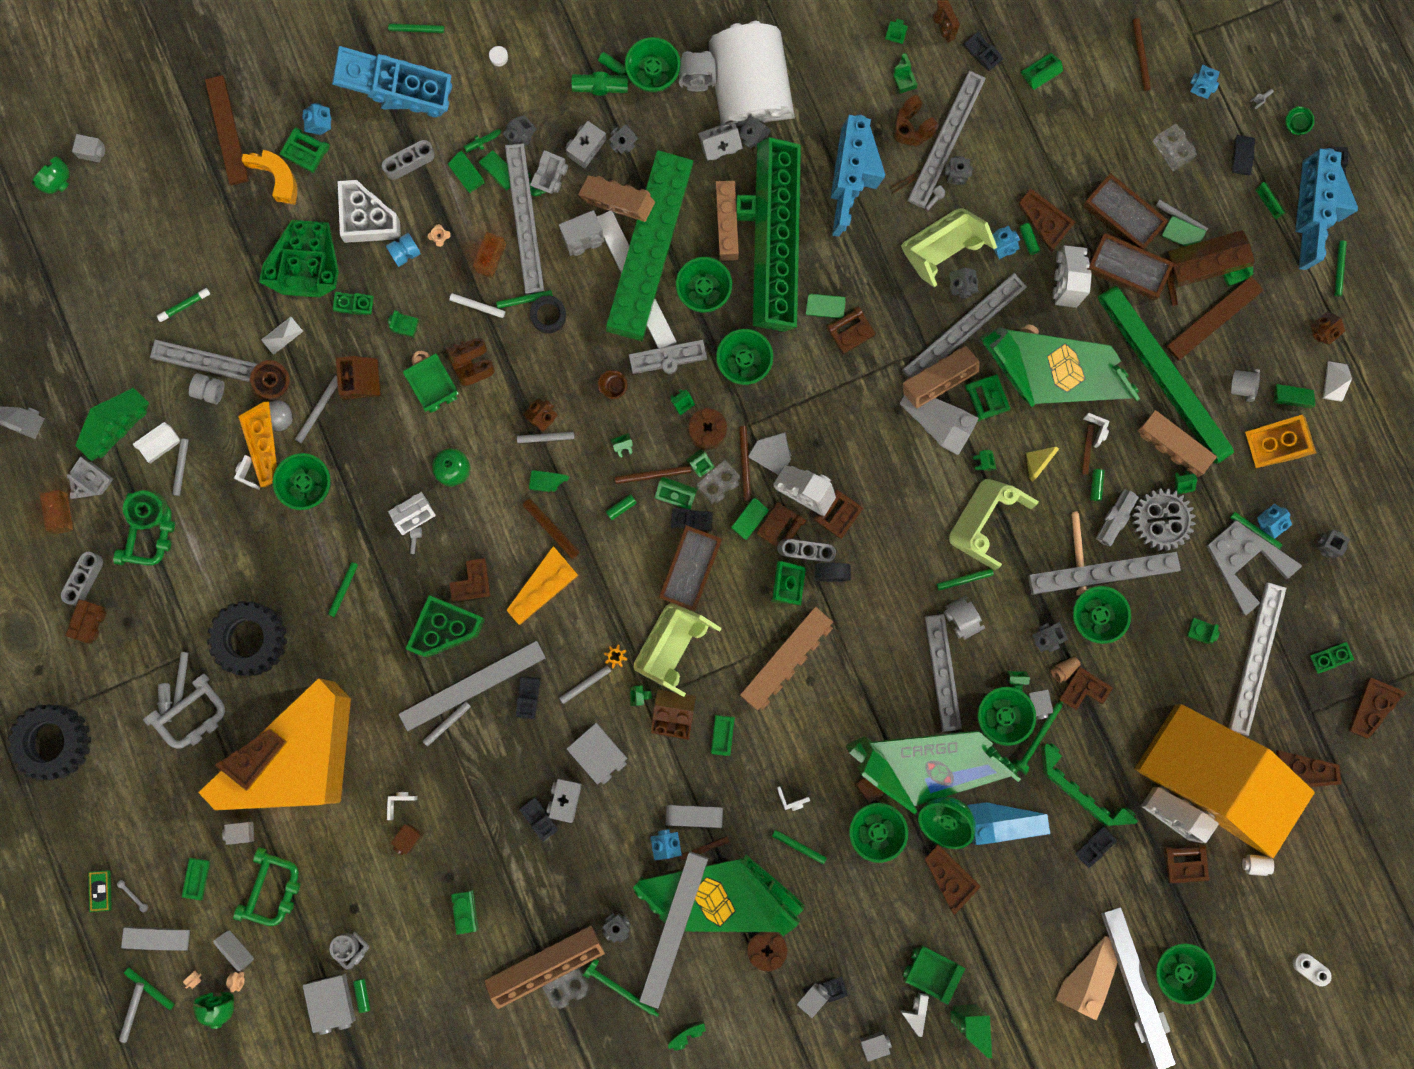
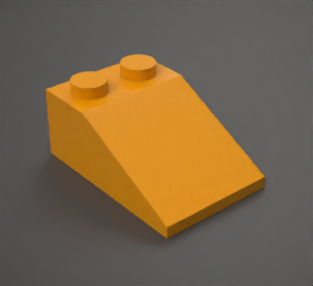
M1303 414L1245 432L1256 468L1316 453L1309 427Z

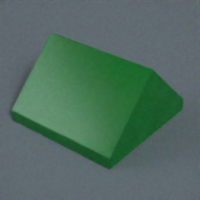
M777 561L771 602L801 606L806 568Z

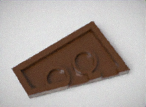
M1032 189L1027 192L1018 204L1051 252H1053L1075 223L1074 220Z
M1369 677L1348 731L1369 739L1382 724L1383 719L1396 707L1397 702L1407 692Z
M269 729L240 750L235 751L223 761L215 764V766L247 791L287 741L275 731Z
M1276 750L1277 756L1309 787L1341 785L1340 766L1338 764Z
M937 844L924 860L950 910L955 915L981 886Z

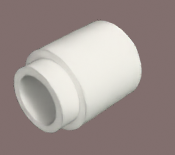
M1248 854L1243 859L1242 867L1243 870H1246L1247 874L1267 876L1274 872V861L1268 856Z

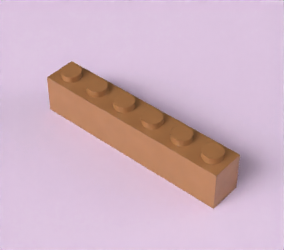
M815 607L740 694V697L756 711L759 708L764 710L770 703L768 700L772 693L776 695L783 687L780 685L784 679L789 680L795 673L793 668L797 664L801 666L808 658L805 654L810 649L814 651L820 644L818 639L822 635L826 637L833 629L830 626L833 621Z
M592 926L582 929L580 932L563 939L559 943L485 980L491 1001L497 1009H500L604 955L605 952L598 935Z

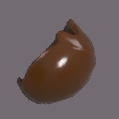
M617 370L605 371L598 379V389L607 398L618 399L628 389L627 378Z

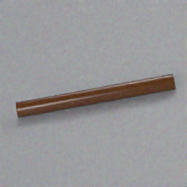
M1135 18L1132 22L1143 89L1148 91L1151 90L1141 24L1140 19Z
M739 426L744 502H751L747 426Z
M688 465L615 476L616 484L686 474L691 473V467Z

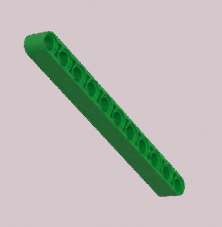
M1114 285L1098 296L1100 304L1198 442L1217 456L1213 462L1219 464L1234 453L1233 447L1121 290Z

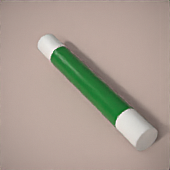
M205 288L157 315L158 320L162 322L210 295L209 290Z

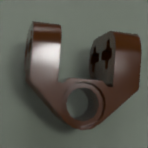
M918 94L910 97L903 107L899 109L893 131V137L897 142L916 147L930 139L939 126L934 117H931L924 121L919 129L914 132V127L909 119L920 111L923 104ZM899 129L905 130L906 134H902Z
M475 338L467 342L461 341L460 345L454 344L453 348H446L456 376L464 386L486 379L495 372L491 360H482L475 364L471 362V359L481 356L487 351L486 344L482 338Z

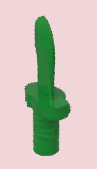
M497 129L482 138H479L478 135L474 136L475 141L463 146L466 153L478 147L483 150V144L498 137L501 130Z

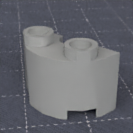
M544 150L538 170L534 174L530 185L550 194L553 192L558 193L561 187L560 179L568 170L565 158Z

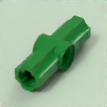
M594 72L592 75L572 74V92H591L597 96H604L608 93H628V76L608 75L605 72Z

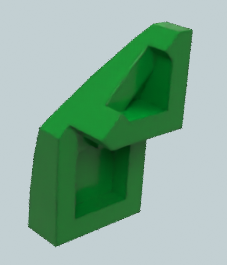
M903 53L902 59L895 67L893 76L899 94L917 89V82L911 71V63L906 53Z
M532 470L529 489L532 491L555 492L560 484L569 480L570 476Z

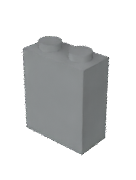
M597 723L567 748L597 785L599 783L604 785L612 778L610 774L615 769L619 772L627 765L625 760L628 758Z
M346 973L308 982L303 985L313 1033L319 1032L320 1035L332 1032L331 1028L339 1027V1030L351 1027V1023L356 1021Z

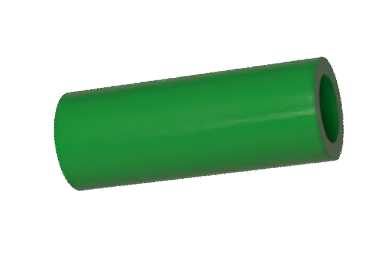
M605 52L600 55L598 62L618 75L627 74L625 66Z
M1030 223L1020 226L1019 229L1029 255L1040 252Z
M1093 469L1090 496L1092 501H1102L1105 470Z
M630 494L605 512L611 520H614L637 504V502Z
M365 978L353 981L358 1013L370 1011Z

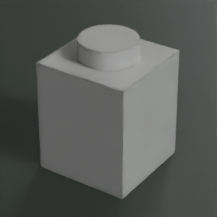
M76 134L72 152L79 159L100 163L101 157L105 154V145L98 138Z
M1048 690L1026 694L1034 704L1037 720L1048 718V714L1053 713Z
M253 822L225 825V829L222 830V837L226 841V845L254 842Z
M814 983L797 1005L813 1018L830 996L824 986Z
M882 1031L860 1039L867 1061L890 1054L889 1048L892 1047L888 1036H884Z

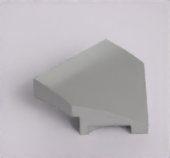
M786 433L759 439L748 457L779 475L784 466L789 464L792 456L787 443Z
M84 456L78 459L70 474L67 475V478L70 480L71 499L102 495L113 481V478Z

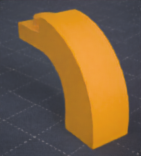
M263 150L262 157L256 153L243 154L242 162L246 167L265 170L274 174L275 186L272 196L277 202L295 205L297 199L296 179L283 159L266 150Z

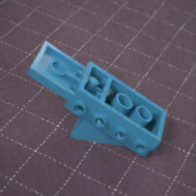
M338 47L332 85L368 94V97L373 98L374 101L382 102L381 109H409L412 112L421 111L427 113L431 117H440L448 110V94H450L452 83H450L451 75L442 71H436L386 55L378 54L373 56L349 48Z
M848 115L841 127L830 197L837 199L832 231L833 236L839 237L843 231H846L847 226L850 225L851 215L849 214V209L852 208L855 197L859 196L863 187L877 189L885 178L884 168L870 127L871 119L863 115Z
M1331 148L1319 149L1302 162L1295 232L1302 233L1299 269L1307 270L1324 260L1326 256L1325 241L1328 237L1327 229L1334 226L1336 221L1340 222L1358 211V206L1341 167V152H1336Z

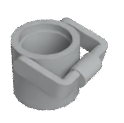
M1253 369L1251 372L1235 370L1231 393L1233 395L1246 396V401L1254 402L1259 388L1260 370Z
M353 932V934L343 933L332 940L329 950L331 956L343 968L352 969L354 965H357L363 959L364 954L369 949V945L356 932ZM359 942L364 946L360 951H358ZM351 959V962L348 965L344 962Z

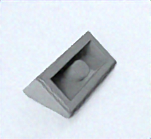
M226 931L213 941L214 945L237 971L245 969L254 960L253 956L231 931Z

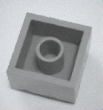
M594 210L559 224L561 236L570 256L580 255L586 249L597 248L605 242L603 230Z

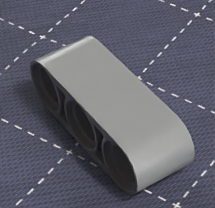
M421 140L386 158L382 162V169L389 179L395 180L431 162L435 156L432 145L426 140ZM423 149H429L427 154H421ZM408 157L413 158L409 163L404 162ZM396 166L394 171H388V168Z
M783 539L777 546L779 554L786 557L828 562L833 560L836 555L835 548L829 544ZM787 543H790L792 547L789 553L785 551ZM806 545L810 548V552L808 555H805L803 553V549ZM824 548L828 550V555L826 558L822 556V550Z
M85 552L80 556L61 592L63 602L76 606L78 599L85 600L102 568L103 559L101 556L92 552ZM94 557L93 565L89 566V559ZM84 574L85 581L80 584L79 578ZM75 591L76 597L71 601L70 595Z
M666 805L665 825L722 828L723 808Z

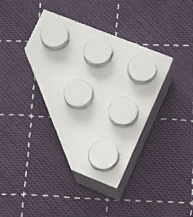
M357 180L338 181L340 237L344 243L395 240L401 237L400 220L396 213L384 205L381 200L369 192Z
M1064 245L1057 252L1056 262L1059 263V267L1056 269L1054 280L1057 281V287H1054L1052 296L1055 299V305L1077 308L1090 293L1092 273L1091 270H1087L1090 266L1089 258L1084 256L1087 255V248Z
M785 465L773 484L777 491L822 516L826 515L836 498L830 483L831 480L822 474L818 476L808 470H800L793 466Z
M1162 786L1160 788L1153 787L1141 804V807L1188 841L1207 843L1219 825L1214 820L1216 818L1208 811L1203 812L1193 807V804L1184 798L1181 800L1175 797L1168 789Z

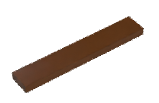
M221 75L205 79L229 184L235 185L247 182L249 178L246 166L242 162L243 153L225 77Z
M1251 276L1166 348L1177 361L1181 360L1259 295L1263 288Z

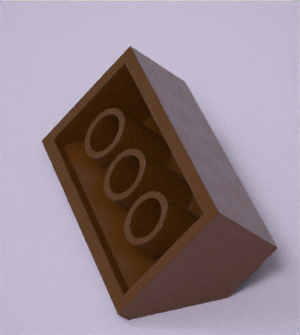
M1244 230L1168 251L1170 261L1174 263L1172 269L1177 287L1252 267L1255 262Z

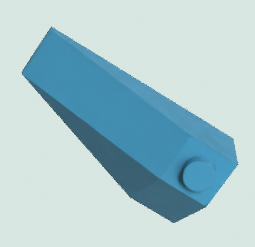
M987 802L967 805L973 813L976 822L975 836L972 841L975 845L1050 834L1047 814Z

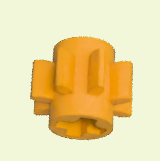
M617 645L616 649L609 646L611 651L604 653L609 658L605 663L611 662L612 669L617 664L622 668L621 662L623 660L628 661L626 657H623V654L627 651H620V645ZM613 652L621 654L619 656V661L616 662V660H611V658L613 657Z

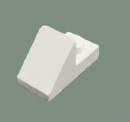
M918 993V998H914L913 1009H915V1012L900 1010L912 1029L920 1037L923 1036L929 996L924 993Z

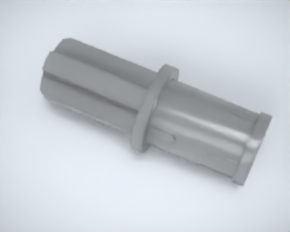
M168 683L158 685V703L156 705H158L159 714L162 716L171 709V704H173V702H170V684Z

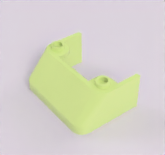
M963 208L952 211L901 245L904 254L919 276L933 287L937 286L934 278L938 272L936 265L966 247L967 249L978 250L984 244L993 249L997 248L988 222Z
M985 479L978 485L950 532L949 541L956 548L995 571L1002 564L985 554L989 548V540L980 531L996 504L1000 501L1003 504L1011 505L1018 501L1032 509L1039 501L1011 485Z
M670 603L663 609L634 662V670L684 697L686 693L676 688L680 675L674 670L692 636L700 638L706 634L708 627L720 631L721 627L700 614Z

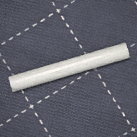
M453 293L450 296V301L501 318L505 316V311Z

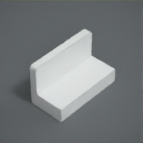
M164 422L133 443V445L140 450L148 463H152L179 444L181 439L173 428Z

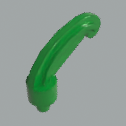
M530 185L531 196H541L546 193Z

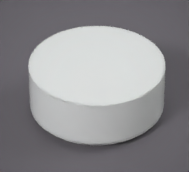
M496 46L490 50L489 58L493 65L503 66L508 61V54L505 48Z

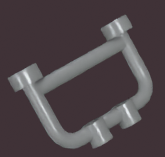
M204 673L192 682L196 688L194 692L162 716L155 710L145 717L143 721L147 726L152 724L168 745L178 749L190 743L192 746L196 745L203 739L200 735L206 731L210 734L218 728L217 722L223 718L225 706L207 682L210 679ZM205 693L216 706V714L180 741L175 740L163 724Z

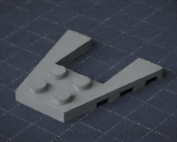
M1234 521L1207 545L1215 564L1224 576L1225 583L1228 584L1233 593L1232 596L1235 602L1238 603L1242 610L1243 616L1250 613L1260 602L1237 578L1235 573L1261 551L1285 579L1291 577L1302 567L1301 564L1238 521Z

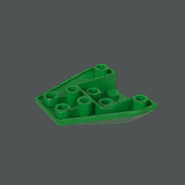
M291 220L262 266L260 283L282 295L320 298L336 289L339 270L329 222Z

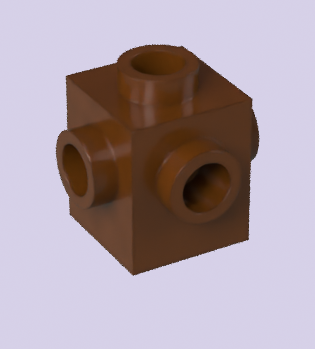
M1328 311L1311 325L1314 339L1330 345L1345 332L1341 317Z
M537 398L531 403L523 416L536 428L544 432L554 422L558 414L553 410L554 406L548 400L543 402Z

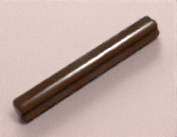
M527 499L523 503V507L572 559L576 558L580 553L579 550L531 499Z

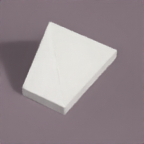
M289 317L261 340L274 355L301 334L303 330L292 317Z
M1327 362L1323 399L1343 401L1352 380L1347 364Z

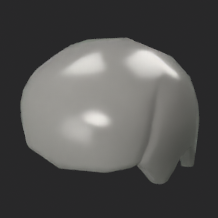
M279 400L269 402L272 430L282 431L287 429L293 421L289 405Z

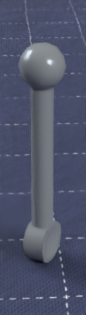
M123 880L117 882V886L122 888L138 904L141 912L148 910V905L142 904L125 886Z

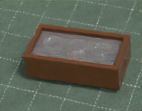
M1111 173L1083 205L1086 210L1121 239L1143 250L1168 222L1165 217Z
M1104 233L1096 245L1087 270H1091V273L1095 276L1155 301L1159 298L1174 263Z
M686 525L659 598L696 611L722 539Z

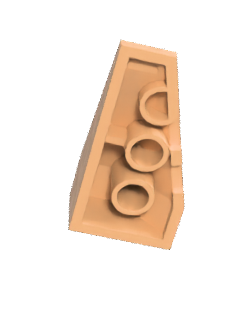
M1104 936L1089 952V955L1076 966V969L1069 977L1067 976L1064 979L1055 1000L1097 1020L1105 1002L1118 963L1109 937Z

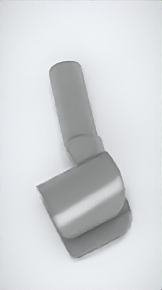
M1273 89L1264 94H1257L1250 100V102H1256L1257 106L1255 109L1265 103V99L1274 92Z
M941 185L933 190L935 197L925 207L926 210L929 211L935 202L945 196V190Z
M421 527L410 531V554H415L416 538L422 537Z

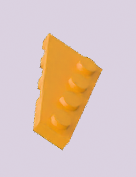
M262 402L238 417L260 487H267L273 484L277 462L269 402Z
M554 546L507 609L508 613L519 625L578 577V574Z

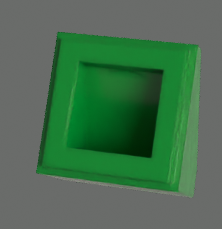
M702 449L686 459L699 478L714 468L713 463Z

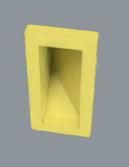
M1052 447L1026 453L1029 479L1032 482L1039 476L1059 448Z

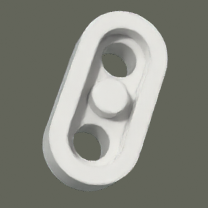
M1299 953L1294 957L1293 966L1295 970L1313 984L1326 986L1330 983L1331 972L1312 956ZM1307 960L1308 966L1304 968L1303 962ZM1320 973L1324 974V978L1322 980H1320L1319 978Z

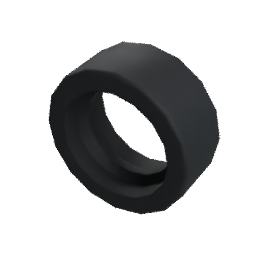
M550 295L542 296L531 305L530 318L534 327L540 332L554 333L565 324L566 310L558 298ZM544 304H552L559 310V318L552 325H544L537 318L538 309Z
M846 563L815 564L814 580L822 582L850 581L851 565Z

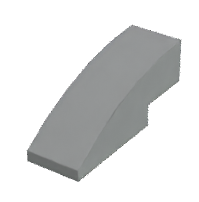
M124 927L121 948L188 950L190 930L158 927Z

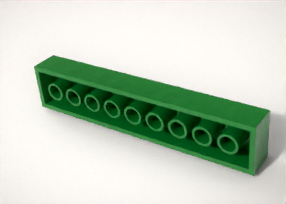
M771 137L757 143L753 326L785 332L797 327L801 145Z
M657 150L646 188L655 204L645 222L637 219L607 322L606 332L643 342L694 160Z

